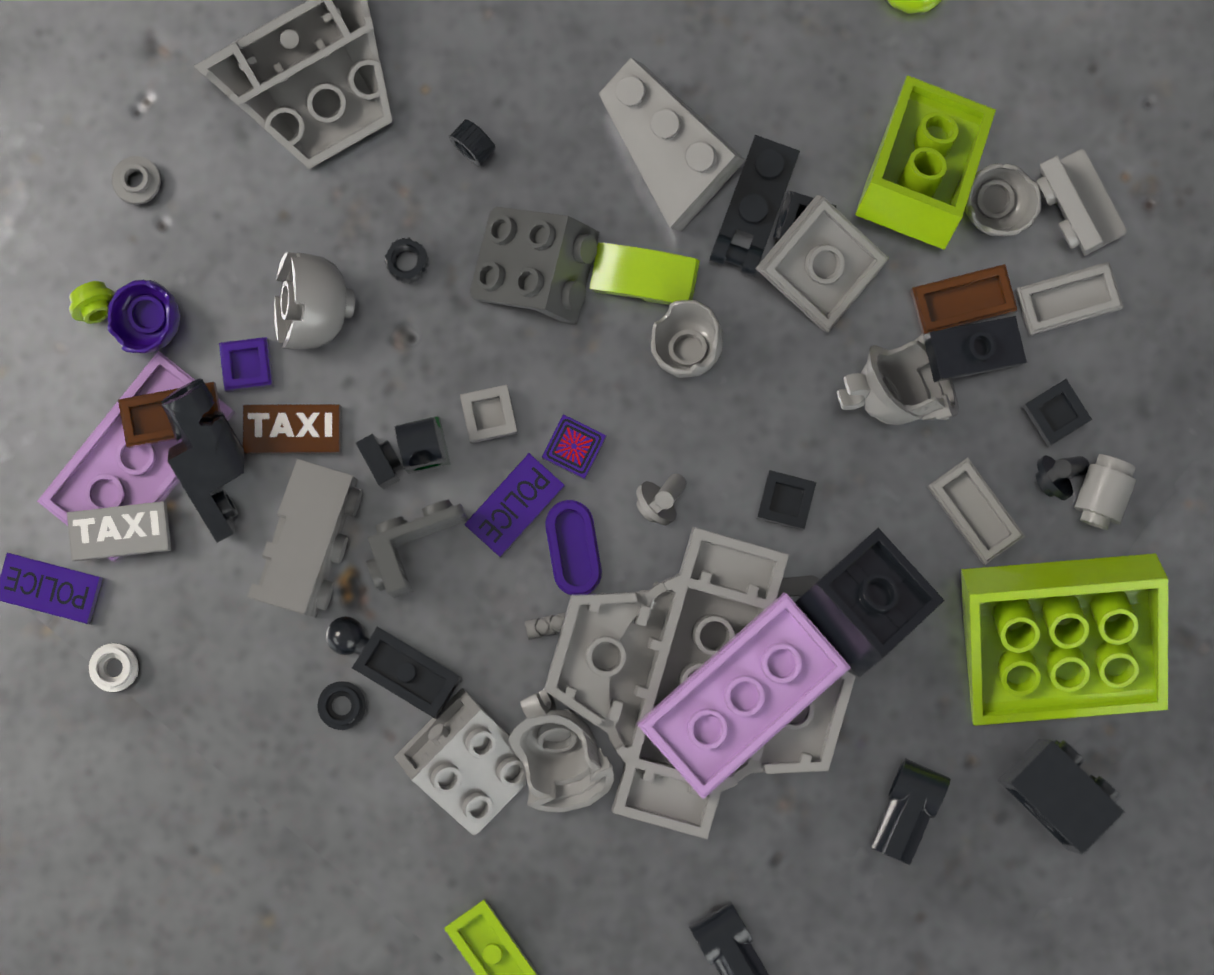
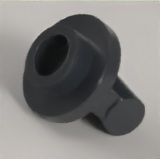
M1045 455L1037 461L1038 472L1035 474L1037 483L1049 497L1056 496L1061 500H1067L1073 495L1070 479L1086 474L1089 462L1083 456L1062 458L1055 461L1052 457Z

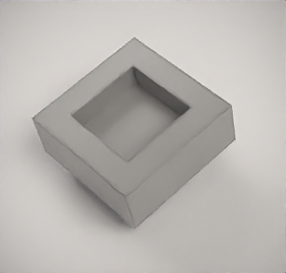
M508 385L460 394L471 444L518 434Z

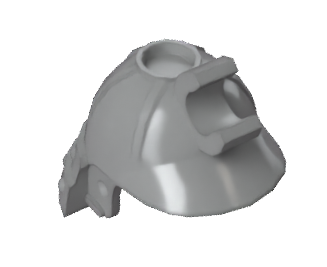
M924 334L920 335L913 342L893 350H887L876 345L871 346L868 361L861 374L856 373L845 376L843 380L846 389L837 391L842 409L853 410L863 406L870 416L892 425L905 424L921 418L923 421L934 420L935 418L937 420H948L950 417L958 414L959 405L951 379L939 382L933 381L923 339Z
M545 690L520 701L524 714L528 719L513 729L509 735V743L511 749L525 767L529 787L527 806L545 812H566L590 806L608 793L614 783L613 765L610 764L607 756L604 757L601 747L597 748L596 740L589 726L580 717L575 715L572 710H556L552 695Z

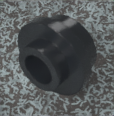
M339 681L328 685L321 692L317 708L320 718L327 726L336 730H347L355 727L362 721L366 713L367 703L359 687L350 682ZM341 696L347 697L351 702V710L346 715H339L334 709L335 700Z

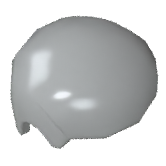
M990 164L976 173L965 212L972 224L981 232L990 236H1015L1031 227L1041 211V190L1038 183L1033 181L1020 167L1011 164Z
M697 300L675 301L669 305L667 313L653 324L651 352L662 370L677 378L700 376L709 371L720 358L723 349L724 332L711 308Z

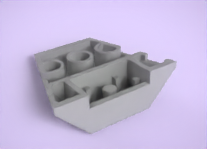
M306 0L194 65L200 73L207 77L308 169L392 122L368 0Z

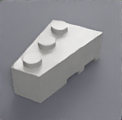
M630 58L599 93L602 102L671 229L683 231L746 161L644 64L633 58Z
M297 459L277 513L279 521L272 542L267 541L262 554V558L267 560L259 585L251 584L247 595L248 598L315 618L318 609H327L334 587V582L327 581L332 563H341L348 542V536L342 534L347 516L355 517L362 496V489L356 488L357 478L350 474Z

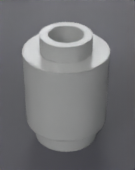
M1099 454L1096 463L1089 465L1074 506L1076 510L1082 512L1080 521L1103 530H1108L1110 523L1121 524L1136 483V479L1133 478L1136 467L1118 458Z

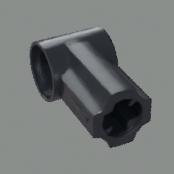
M905 758L888 794L890 802L871 844V848L910 865L930 818L936 816L942 805L951 779Z
M732 902L689 926L710 965L714 964L720 975H769L751 945L753 939Z

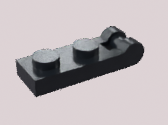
M758 135L754 136L714 244L710 261L721 265L724 264V261L742 267L741 272L755 277L757 271L755 268L761 261L800 150ZM735 232L753 238L749 249L732 243Z

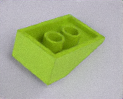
M907 75L869 172L855 215L945 250L962 219L996 109Z

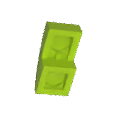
M598 242L589 289L596 293L641 298L646 302L670 305L675 301L693 300L700 260L662 251Z

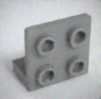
M463 688L447 702L437 720L432 718L394 757L410 779L472 835H477L527 784L524 764L511 749L509 734Z

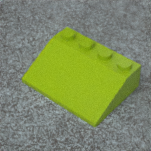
M1156 553L961 569L962 611L973 726L1168 710V577Z

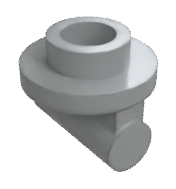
M672 474L661 488L652 482H643L636 490L638 498L637 507L640 513L652 523L657 522L662 525H669L676 518L674 503L686 487L685 478L680 474Z

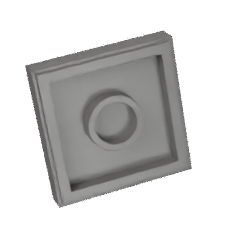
M816 195L755 269L821 330L829 332L887 263L889 258L824 196Z

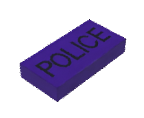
M528 453L464 525L501 558L562 491L565 485Z
M7 553L0 575V601L90 624L103 578Z

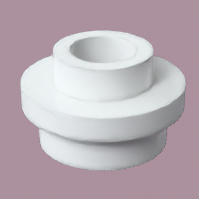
M117 643L106 644L93 653L89 662V674L92 681L100 689L109 692L122 691L135 681L138 674V660L133 651L128 647ZM114 658L119 659L123 666L121 674L117 677H112L107 672V664Z

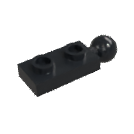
M348 616L335 619L327 629L326 640L334 652L340 655H351L353 653L359 655L352 669L436 720L462 679L459 675L378 626L370 639L365 636L361 623Z

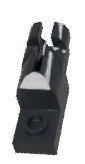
M199 378L180 387L161 401L163 403L161 406L167 414L176 441L182 439L180 443L169 448L167 462L216 543L234 534L233 517L238 515V512L228 493L224 489L219 492L216 489L244 473V448L223 412L206 413L212 408L214 398L203 379Z

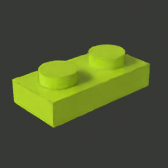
M483 899L444 927L476 975H538L486 899Z

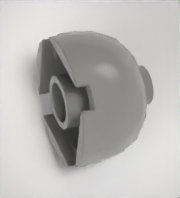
M285 252L281 258L276 280L284 281L281 296H275L274 302L275 330L278 343H283L282 348L289 349L318 348L331 342L340 332L344 318H351L353 316L354 292L352 289H346L342 273L331 261L324 257L306 253Z

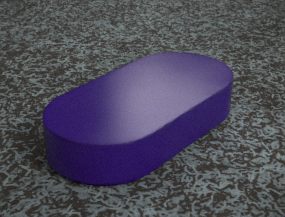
M574 500L561 501L550 509L545 521L554 579L557 586L570 596L573 594H590L598 587L602 578V567L594 520L591 512L584 504Z

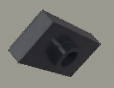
M1016 316L933 331L923 335L934 382L1016 367L1027 363Z

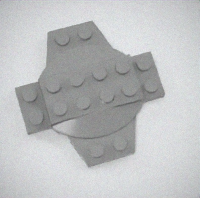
M692 527L679 574L677 573V575L665 579L648 591L571 595L544 690L607 732L616 752L624 761V768L611 809L612 813L708 839L721 792L738 785V782L750 773L765 772L766 774L829 771L856 677L849 671L845 672L704 799L699 796L636 724L777 599L789 554Z

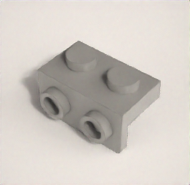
M1080 149L1061 160L1057 155L1040 164V172L1043 177L1036 180L1048 206L1057 203L1065 220L1058 224L1071 249L1080 246L1084 256L1126 234V227L1084 150Z

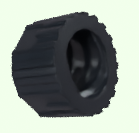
M467 119L449 135L453 145L468 160L478 166L496 149L495 144L488 135L475 123Z
M410 238L397 239L391 243L392 245L385 255V264L393 278L395 277L397 281L400 280L402 283H412L418 281L419 278L423 277L424 273H427L426 269L429 267V258L422 244L420 245L417 241L415 242ZM404 250L412 251L417 255V263L409 271H403L397 267L398 254Z

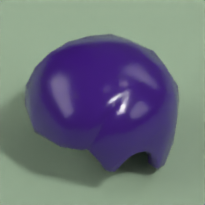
M133 280L117 289L109 303V324L107 330L119 342L123 351L129 353H153L167 346L178 332L181 318L179 306L174 296L158 282L152 280Z

